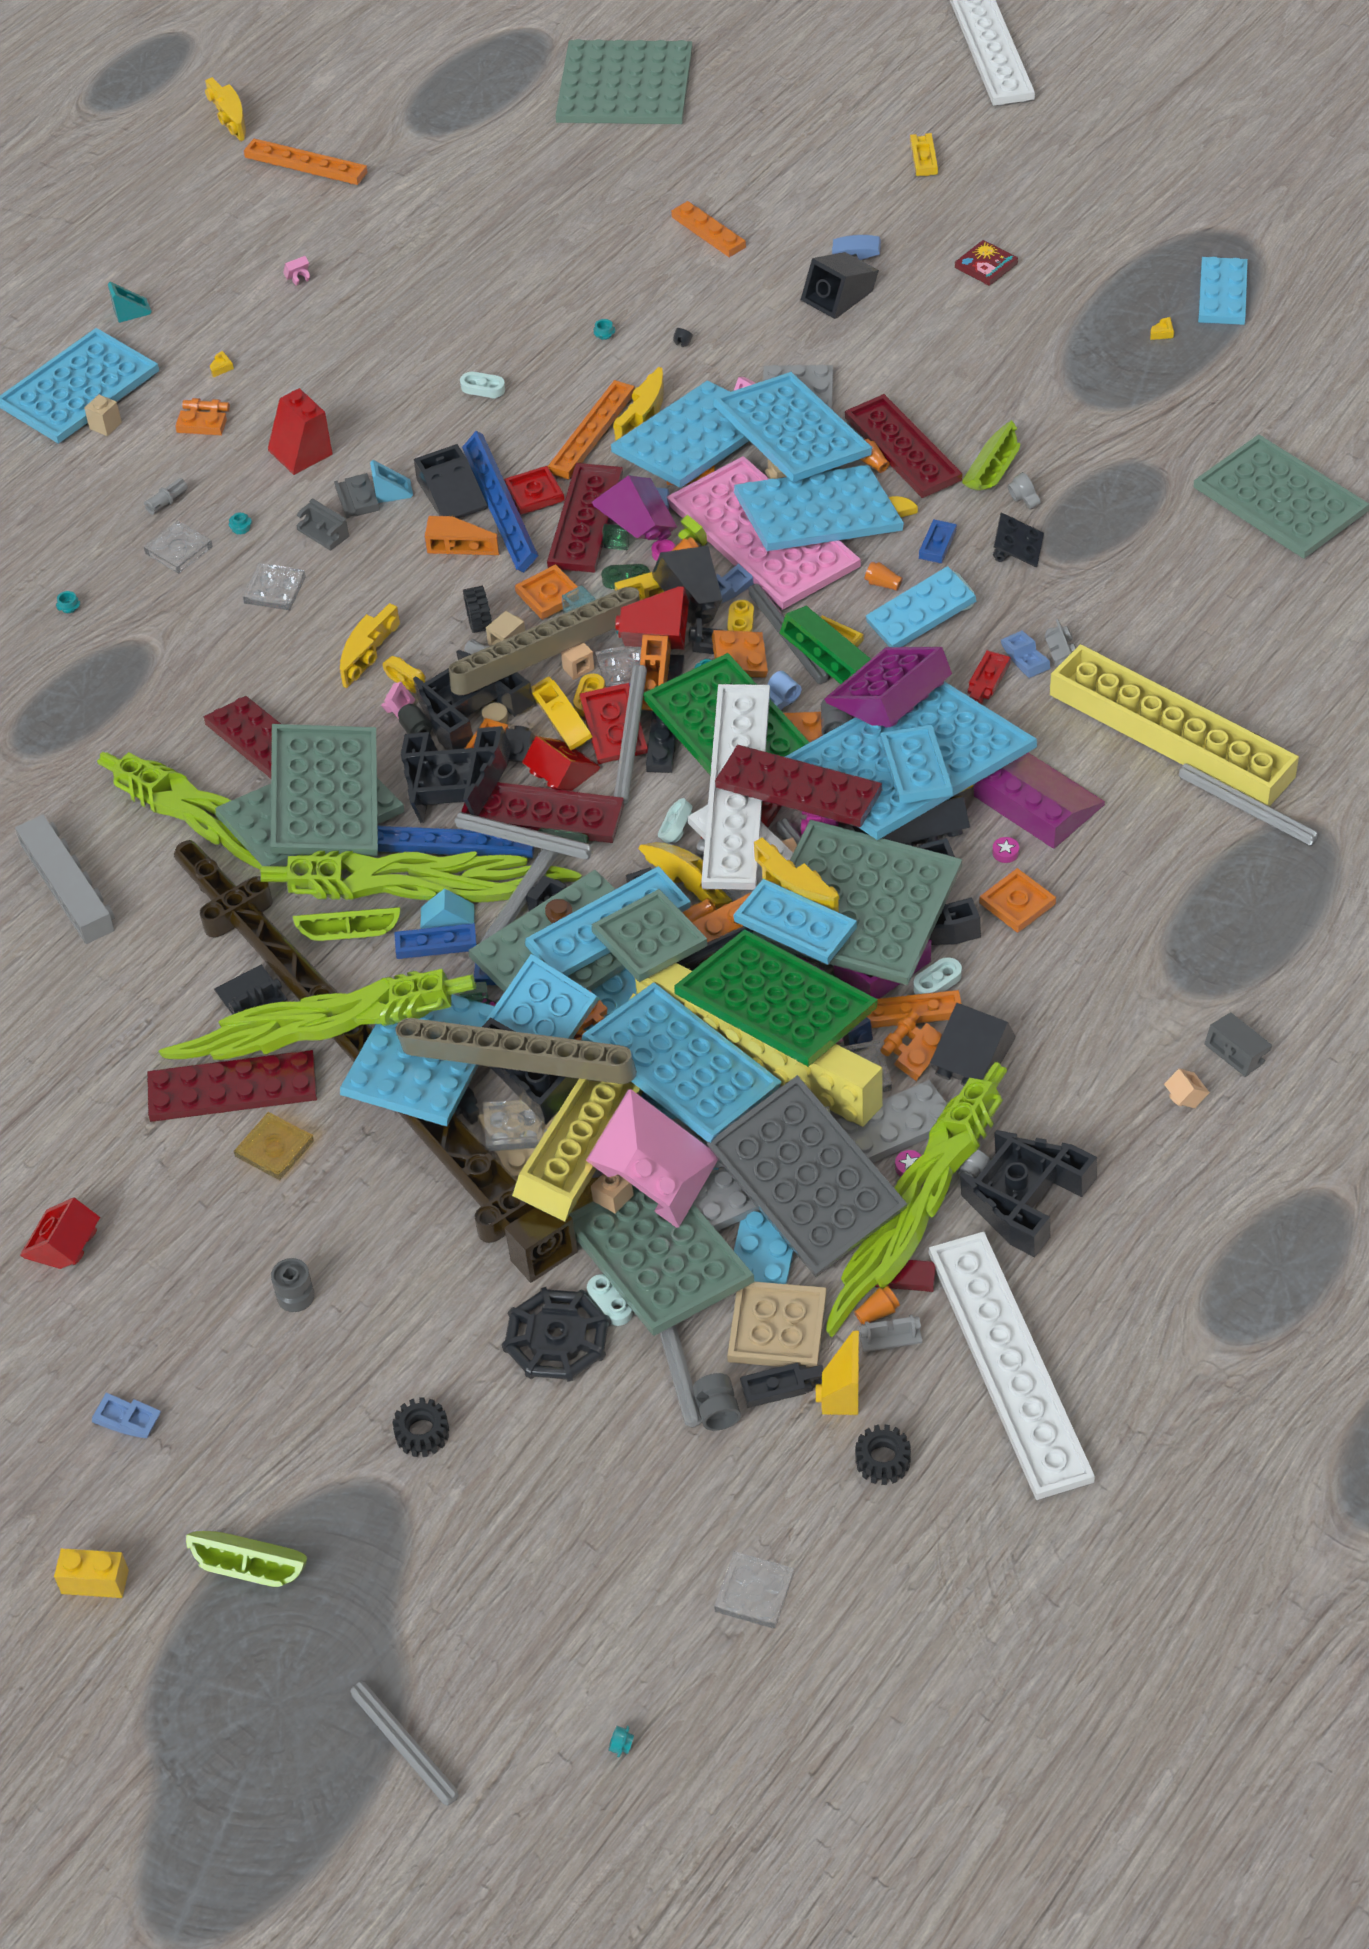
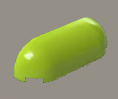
M1012 420L1003 425L986 442L962 480L966 487L979 491L987 490L1000 481L1020 448V443L1017 442L1015 433L1017 427Z
M400 907L293 916V921L296 928L311 940L324 941L373 937L389 932L396 925L400 916Z
M195 1531L186 1535L187 1549L190 1548L192 1555L199 1563L198 1566L202 1569L267 1586L279 1587L292 1582L302 1573L307 1562V1556L297 1550L228 1533Z

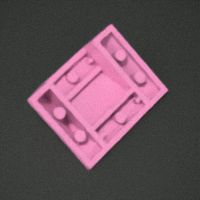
M629 1089L586 1161L607 1177L619 1174L657 1202L658 1205L654 1211L678 1228L718 1159L709 1147L633 1090Z

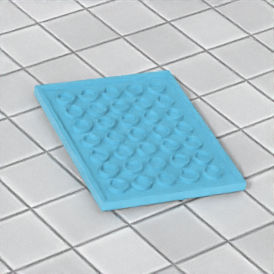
M944 682L943 685L930 692L928 698L916 704L911 712L902 716L898 720L899 722L892 727L872 726L855 717L785 757L882 783L883 790L863 825L859 827L876 840H879L1037 748V739ZM932 725L952 784L953 795L939 799H927L914 803L900 804L881 744L880 733Z

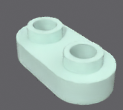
M467 372L460 378L461 390L467 394L498 398L505 392V382L500 376Z
M685 798L679 799L671 806L660 827L658 837L665 843H676L683 836V828L688 821V816L692 814V805Z
M942 958L917 974L913 982L915 995L944 992L958 983L962 976L960 962L954 958Z
M604 1274L592 1277L587 1284L588 1297L605 1315L610 1317L611 1325L621 1326L628 1323L633 1316V1310ZM616 1305L622 1306L620 1309L613 1308Z

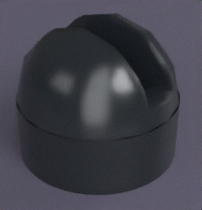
M676 328L673 341L677 346L680 342L681 347L688 346L693 334L683 328Z

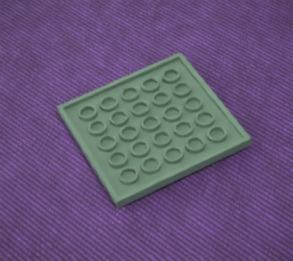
M569 40L555 115L556 123L683 124L693 50L692 41Z
M814 820L809 821L790 859L796 868L805 863L812 871L818 872L822 880L829 887H834L838 892L840 898L839 913L857 921L856 930L829 964L908 985L961 871L962 859L883 838L876 840L864 833ZM756 931L753 932L754 935L788 953L814 959Z

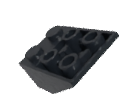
M458 444L414 459L417 482L439 516L461 518L488 508L469 462Z

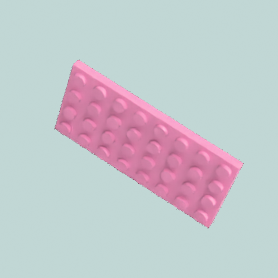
M744 456L667 496L669 506L678 515L684 518L688 514L700 524L707 534V541L734 566L739 563L753 576V583L759 584L771 600L782 610L861 567V559L839 540L766 551L734 494V486L746 482L768 480L769 478Z

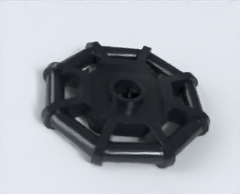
M547 1287L540 1288V1292L516 1308L511 1307L508 1311L509 1321L502 1349L515 1360L525 1372V1377L529 1379L542 1377L566 1379L567 1382L573 1381V1377L595 1362L602 1361L605 1358V1344L611 1319L588 1297V1293L582 1289L576 1292L547 1289ZM551 1301H555V1302H567V1303H570V1304H569V1305H567V1304H554V1303H551ZM544 1303L541 1312L529 1314V1312ZM582 1307L591 1318L585 1319L583 1316L581 1318L577 1310ZM520 1323L527 1324L525 1335L518 1336ZM555 1328H560L563 1334L553 1337L549 1332H554ZM595 1328L596 1333L593 1344L586 1340L587 1330ZM528 1346L532 1350L534 1355L532 1360L523 1353L520 1347ZM581 1350L587 1352L586 1355L569 1365L568 1360L575 1359ZM543 1360L560 1361L563 1367L542 1366L540 1364Z

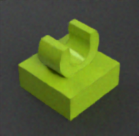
M687 514L681 520L685 529L679 532L678 537L682 540L691 537L695 542L697 541L704 546L708 542L705 530Z

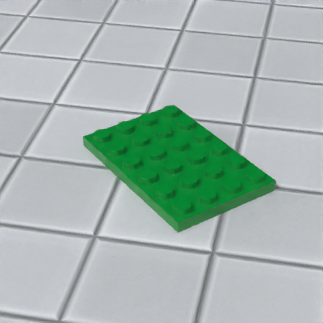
M729 653L646 691L643 696V700L710 776L718 684L757 685ZM770 699L766 752L785 757L810 742Z
M745 929L674 985V994L807 1067L877 1009L878 999Z

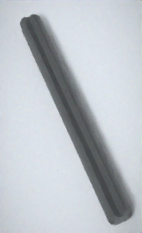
M759 584L750 586L748 588L750 597L779 633L785 618ZM780 634L817 684L821 685L829 680L827 672Z

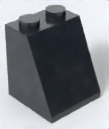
M846 252L812 258L800 300L836 319L873 291L879 270Z
M709 546L661 552L652 571L654 580L664 592L679 586L685 588L689 600L687 617L689 624L695 623L696 618H702V624L711 622L722 602V596Z
M956 1003L930 1064L936 1071L935 1074L946 1080H951V1077L961 1080V1085L965 1086L969 1078L983 1080L995 1062L1001 1064L1016 1036L1007 1021Z

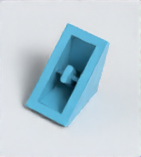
M375 460L370 462L378 503L407 499L413 496L409 478Z
M444 888L421 907L420 928L474 923L475 906L468 900Z

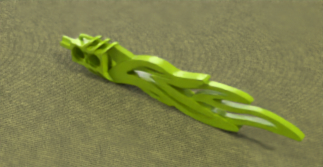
M108 752L100 753L97 763L113 772L114 785L129 793L132 801L135 802V797H137L141 801V806L145 807V802L150 804L151 811L154 813L185 820L194 831L215 845L221 843L238 859L261 870L262 865L216 816L215 808L231 801L230 799L198 790L188 781L186 776L158 761L144 760L130 752L121 759ZM204 810L209 811V812L215 814V818L212 817V816H210V815H209L207 812H205Z
M317 851L312 855L288 856L287 867L261 866V882H287L288 893L311 894L317 899H327L328 897L340 900L341 897L345 900H353L363 896L386 892L404 898L430 900L445 888L469 902H494L509 900L523 878L503 883L490 881L525 876L531 865L525 866L527 865V858L514 855L477 857V852L475 851L447 857H436L420 852H403L380 858L353 853V851H345L339 854V851H331L326 855L325 851ZM524 866V867L515 868V869L501 870V869H507V868H513V867ZM550 866L544 876L561 882H576L582 878V875L576 871L557 866ZM346 868L352 874L342 881V871ZM467 870L461 876L453 875L455 873ZM408 872V875L391 874V873Z
M443 969L425 973L411 971L407 973L408 976L398 974L394 976V979L385 977L348 994H323L303 998L300 1000L301 1002H277L250 1008L220 1020L218 1023L221 1028L205 1036L162 1048L158 1052L162 1058L189 1059L210 1054L214 1060L235 1058L259 1050L263 1054H268L297 1041L332 1038L348 1032L361 1024L389 1026L407 1018L420 1019L429 1012L451 1007L452 994L476 989L473 974L448 980Z
M995 1062L983 1080L969 1078L960 1094L947 1103L929 1132V1141L924 1154L898 1180L894 1189L905 1200L907 1208L865 1239L845 1267L841 1277L845 1286L839 1293L827 1321L826 1331L830 1337L836 1334L854 1307L875 1285L878 1284L881 1289L885 1288L905 1266L923 1237L929 1217H933L940 1208L950 1186L952 1175L979 1149V1138L981 1135L983 1139L986 1138L987 1125L990 1128L993 1127L994 1121L992 1117L1003 1101L996 1088L1007 1072L1006 1067H1002L1000 1063Z

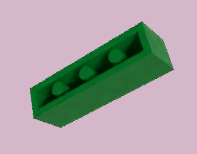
M807 605L786 613L779 633L838 683L842 684L871 660L870 657Z

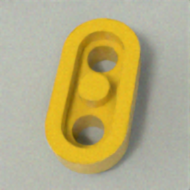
M747 600L734 601L729 606L728 631L753 632V604Z
M390 656L383 662V669L387 676L396 683L402 682L409 691L416 694L413 680L415 676L425 683L424 673L420 669H415L407 664L402 658Z
M591 673L580 679L573 700L574 709L579 716L584 717L579 693L605 688V681L601 675Z

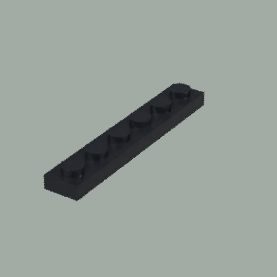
M670 655L667 681L684 673V655ZM652 711L646 772L672 773L676 736L654 711Z

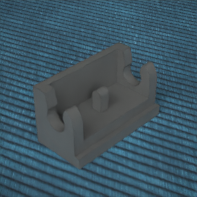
M312 498L309 501L310 503L297 513L299 518L306 514L305 518L296 525L297 530L331 551L349 537L347 520Z
M1231 1012L1210 1024L1204 1045L1244 1077H1247L1252 1071L1264 1064L1266 1060L1262 1056L1266 1055L1272 1048L1271 1043Z

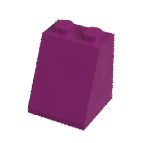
M628 475L592 501L594 507L638 539L661 541L668 539L672 535L671 532L678 528L651 478Z

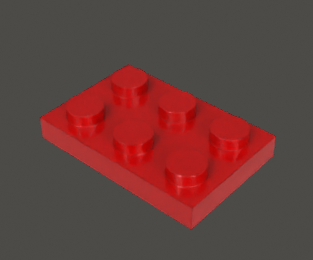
M629 683L579 693L586 724L593 736L591 742L597 764L619 760L630 689ZM640 722L635 756L647 754V745Z

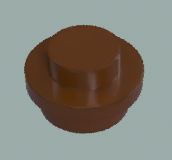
M563 899L551 900L545 907V915L551 923H555L572 913L571 904Z

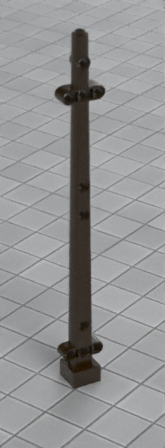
M186 840L177 845L174 851L175 860L195 881L199 889L211 900L200 909V918L207 936L213 938L220 937L236 928L299 1001L310 996L338 993L262 913L271 907L273 902L268 882H261V876H254L236 886L218 867L217 862L211 859L194 841ZM361 1024L348 1032L332 1038L349 1058L355 1062L373 1028L369 1024ZM398 1112L480 1205V1208L475 1213V1223L480 1240L486 1243H494L506 1236L510 1261L530 1283L578 1253L573 1218L569 1215L566 1221H563L512 1196L517 1179L455 1114H453L449 1124L444 1126Z

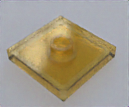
M267 1112L237 1146L234 1154L240 1160L281 1180L314 1142L312 1134Z

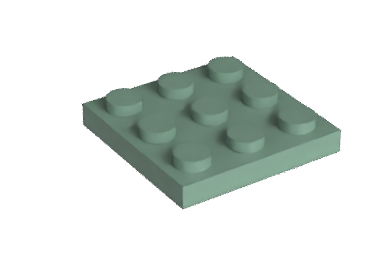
M660 889L591 924L592 933L638 982L649 978L707 946V938Z

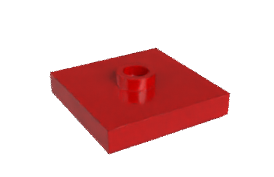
M548 466L504 479L520 515L565 501L564 493Z

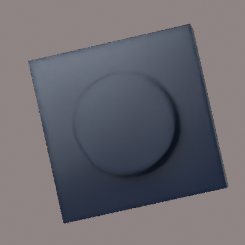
M866 1017L843 1037L844 1047L847 1050L854 1052L873 1040L871 1020Z

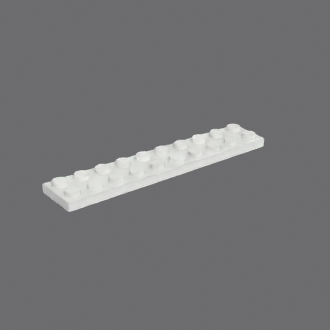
M950 0L992 105H1005L1007 103L1034 100L1035 91L996 0Z
M718 684L702 889L754 890L756 888L758 863L754 857V842L760 839L762 800L716 788L715 779L737 744L766 752L770 685Z
M985 1232L929 1247V1256L935 1264V1270L1035 1499L1039 1500L1094 1483V1473Z

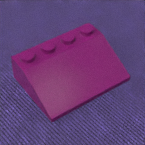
M885 647L824 699L827 704L872 726L888 728L896 725L899 722L898 720L911 712L916 704L928 698L930 692L943 685L944 680L952 674L943 647Z
M1029 752L974 784L975 798L1053 849L1105 805L1104 800Z

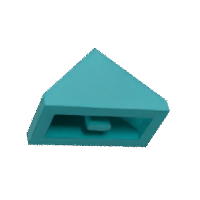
M113 282L108 283L113 310L119 323L150 315L152 311L147 298Z

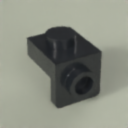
M696 618L694 627L690 626L688 641L692 642V652L714 654L712 643L713 630L722 629L702 627V618Z
M514 726V729L506 728V736L511 744L509 761L522 763L536 736L529 731L528 727Z
M543 876L536 886L530 888L527 893L528 912L537 907L540 900L545 902L544 897L549 896L551 898L553 894L559 893L567 885L559 880Z

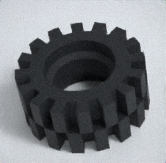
M483 585L463 589L466 613L472 633L486 631V627L492 623V618Z
M419 1397V1403H415V1400L411 1399L409 1400L410 1406L407 1407L403 1403L400 1406L401 1412L396 1410L394 1414L395 1419H393L392 1424L397 1445L399 1448H403V1452L406 1454L411 1450L413 1457H418L419 1452H422L423 1457H428L427 1451L429 1450L434 1455L438 1452L437 1445L443 1448L445 1446L444 1440L449 1438L448 1431L450 1430L445 1410L443 1411L442 1405L439 1403L435 1405V1400L429 1399L428 1403H426L425 1397ZM426 1420L433 1424L432 1429L424 1434H413L410 1432V1426L417 1421Z
M886 1424L884 1430H880L879 1425H874L873 1432L870 1428H867L865 1436L860 1434L855 1446V1461L858 1472H862V1477L866 1480L871 1476V1483L874 1484L877 1483L878 1479L882 1480L881 1485H887V1479H890L892 1484L896 1483L897 1476L902 1479L905 1476V1471H909L911 1462L910 1441H907L906 1434L902 1433L900 1435V1429L897 1427L890 1431V1425ZM885 1447L893 1450L895 1457L887 1462H879L872 1458L871 1453L877 1448Z

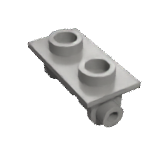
M1056 619L1058 627L1047 629L1045 639L1049 649L1052 651L1051 654L1055 666L1058 667L1076 649L1074 643L1070 644L1069 642L1073 640L1067 626L1062 627L1059 620Z
M909 1315L907 1318L875 1323L867 1321L865 1325H858L863 1352L922 1343L921 1324L917 1316Z

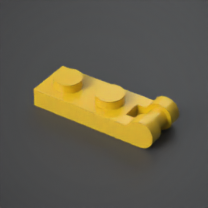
M925 133V136L910 134V148L912 150L916 176L937 175L938 165L932 133Z

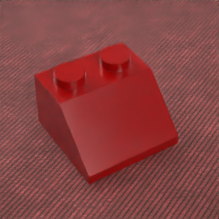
M540 736L535 737L522 761L523 764L530 768L529 772L532 775L541 779L544 778L548 781V787L557 790L573 791L600 769L598 764L576 748L570 750L563 740Z
M75 1197L46 1209L20 1256L24 1259L58 1269L72 1264L75 1265L84 1255L82 1249L86 1242L90 1241L96 1234L97 1228L95 1226L100 1216Z

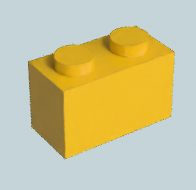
M61 1548L54 1578L61 1594L123 1598L129 1569L122 1552Z

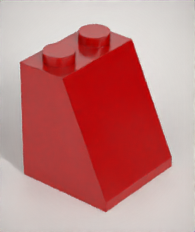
M300 388L279 399L268 445V451L293 475L333 455L326 413Z
M679 586L621 607V614L616 616L615 629L618 631L619 638H622L624 645L642 647L643 635L668 636L671 649L684 650L689 607L685 588Z

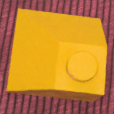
M859 1331L851 1332L823 1370L822 1384H816V1403H822V1414L858 1415Z

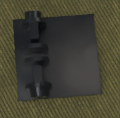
M1001 512L993 546L995 548L993 557L996 561L1002 562L1011 555L1037 568L1044 532Z
M262 964L214 988V991L232 1015L257 1006L288 1001L280 990L282 988L278 979L273 980Z

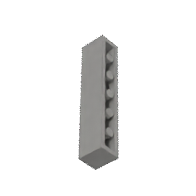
M42 814L15 827L20 845L84 943L88 944L115 931L112 920L115 919L112 909L108 904L103 905L102 902L104 900L97 887L94 889L91 887L92 881L86 871L81 872L78 858L75 854L72 856L69 854L70 848L64 838L59 839L58 836L60 835L54 822L49 823Z

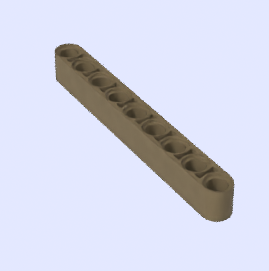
M633 587L621 588L453 662L449 666L451 691L457 695L469 694L614 629L616 616L621 614V607L640 601L639 591Z
M407 1018L400 1021L395 1029L403 1052L411 1056L616 1084L629 1083L634 1080L637 1074L630 1049L620 1045L416 1018Z

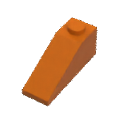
M428 516L425 531L427 553L499 555L497 534L453 516Z
M643 635L640 665H644L647 671L644 692L667 682L671 643L668 636ZM643 700L641 710L653 711Z

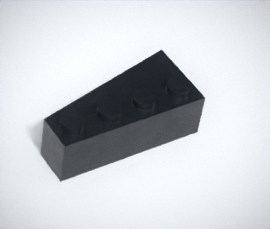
M491 1017L482 1026L484 1028L514 1031ZM489 1066L546 1125L559 1112L579 1078Z

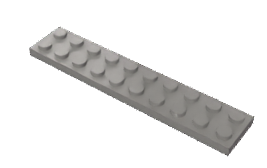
M927 1080L883 1099L881 1109L864 1127L847 1121L844 1117L836 1121L870 1161L874 1163L928 1139L931 1128L936 1123L947 1103L931 1081ZM725 1168L709 1175L693 1202L716 1231L746 1219V1216L751 1212H761Z

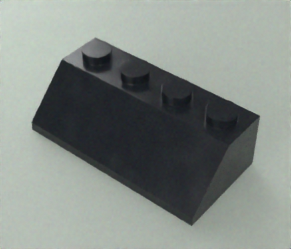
M953 796L882 838L913 846V842L922 840L923 843L937 841L938 835L946 833L948 837L963 834V829L970 828L964 797ZM852 825L854 831L867 834L859 827Z

